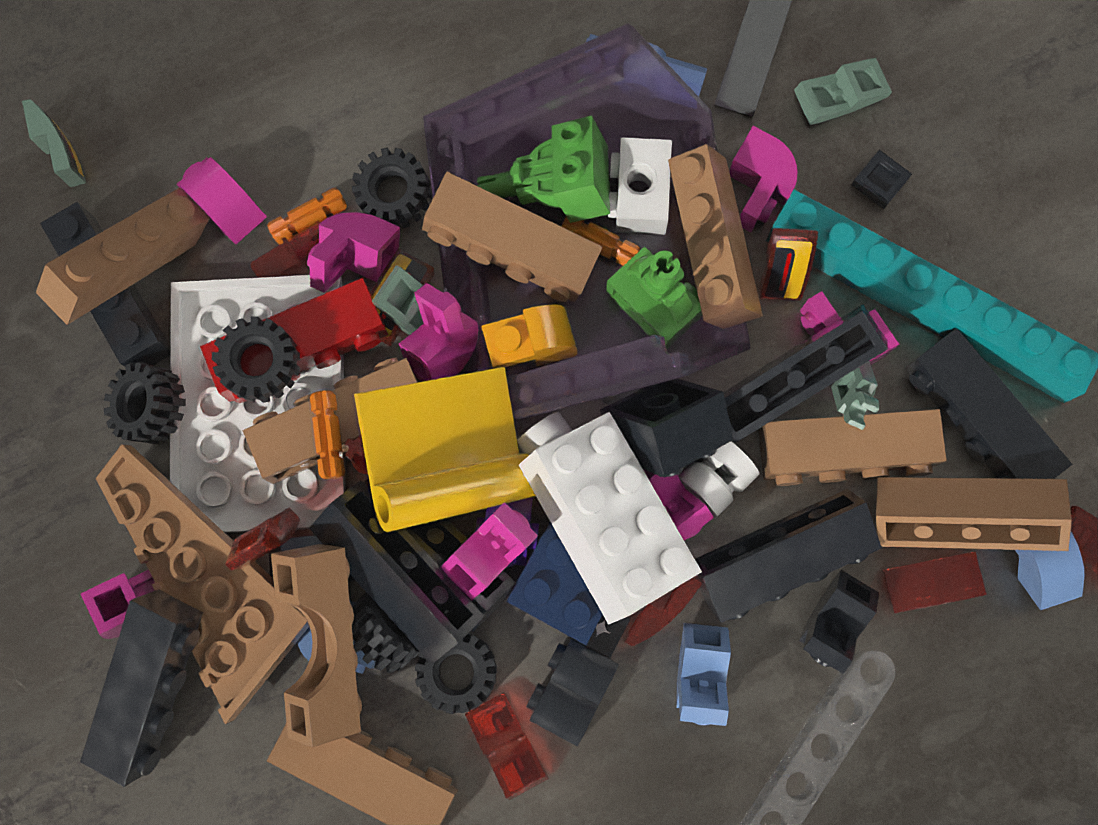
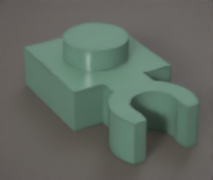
M870 361L840 378L831 386L837 411L844 414V421L861 430L865 428L864 415L867 409L875 413L879 410V401L873 397L878 384Z

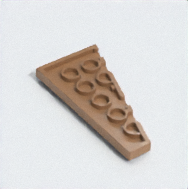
M121 444L98 474L96 480L119 524H125L136 545V548L133 550L140 564L145 563L155 581L152 584L154 590L159 589L203 612L198 627L200 637L192 653L201 668L198 674L205 687H211L221 706L218 712L224 723L227 724L236 719L309 628V623L302 612L296 607L275 600L273 578L132 445Z

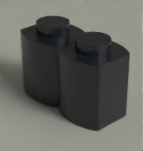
M570 639L567 646L559 643L547 667L554 670L547 686L538 683L526 706L533 710L529 721L578 747L619 664L573 639Z

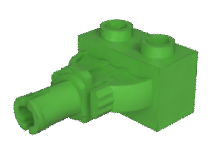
M592 115L552 125V138L537 146L530 155L516 158L510 171L481 176L477 179L478 187L501 198L517 196L522 205L538 202L546 207H561L570 223L610 214L608 145Z
M644 246L607 280L606 293L665 352L701 318L702 311L697 289L688 282L684 284L680 282L684 278V272L680 267L679 260L677 258L673 260V254L670 251H659L653 255Z

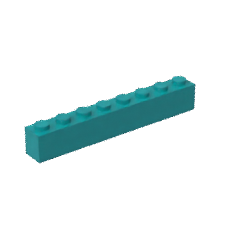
M795 189L788 198L766 239L768 243L777 246V242L780 240L811 242L812 249L809 265L943 338L957 328L985 361L1062 403L1085 394L1098 369V353Z

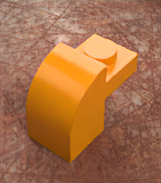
M542 305L523 309L522 315L481 326L493 369L509 367L534 359L536 366H541L577 356V347L566 309L561 305Z

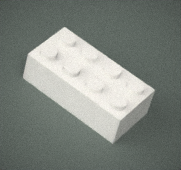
M610 412L535 449L519 464L520 469L608 625L630 616L702 572Z

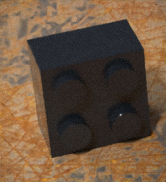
M666 376L600 409L601 416L610 412L642 469L660 477L677 475L683 470L684 466L699 458L714 455L718 448L733 441L723 391L671 376Z

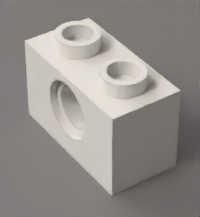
M621 137L620 153L612 152L610 178H618V192L609 193L610 214H608V217L616 218L615 232L665 235L668 223L670 190L668 159H671L672 140ZM633 181H643L650 188L644 192H636L628 185Z

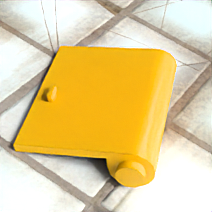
M505 367L354 394L377 520L384 531L391 532L502 505L504 502L510 503L536 496L519 467V464L529 455L519 453Z

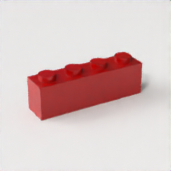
M363 278L267 318L274 321L277 326H281L297 345L295 348L300 353L301 359L297 361L300 371L299 375L293 374L291 378L293 381L301 377L300 372L314 366L322 369L336 364L341 360L340 355L354 349L358 352L372 349L381 343L380 338L389 335L378 308L372 303V294ZM216 340L200 346L218 394L229 402L234 400L236 403L246 402L244 398H239L224 387L220 382L221 379L214 373L213 367L217 366V364L211 359L212 352H218L219 350L214 345ZM256 344L247 348L241 357L243 372L250 376H259L267 372L273 362L271 349L263 344Z

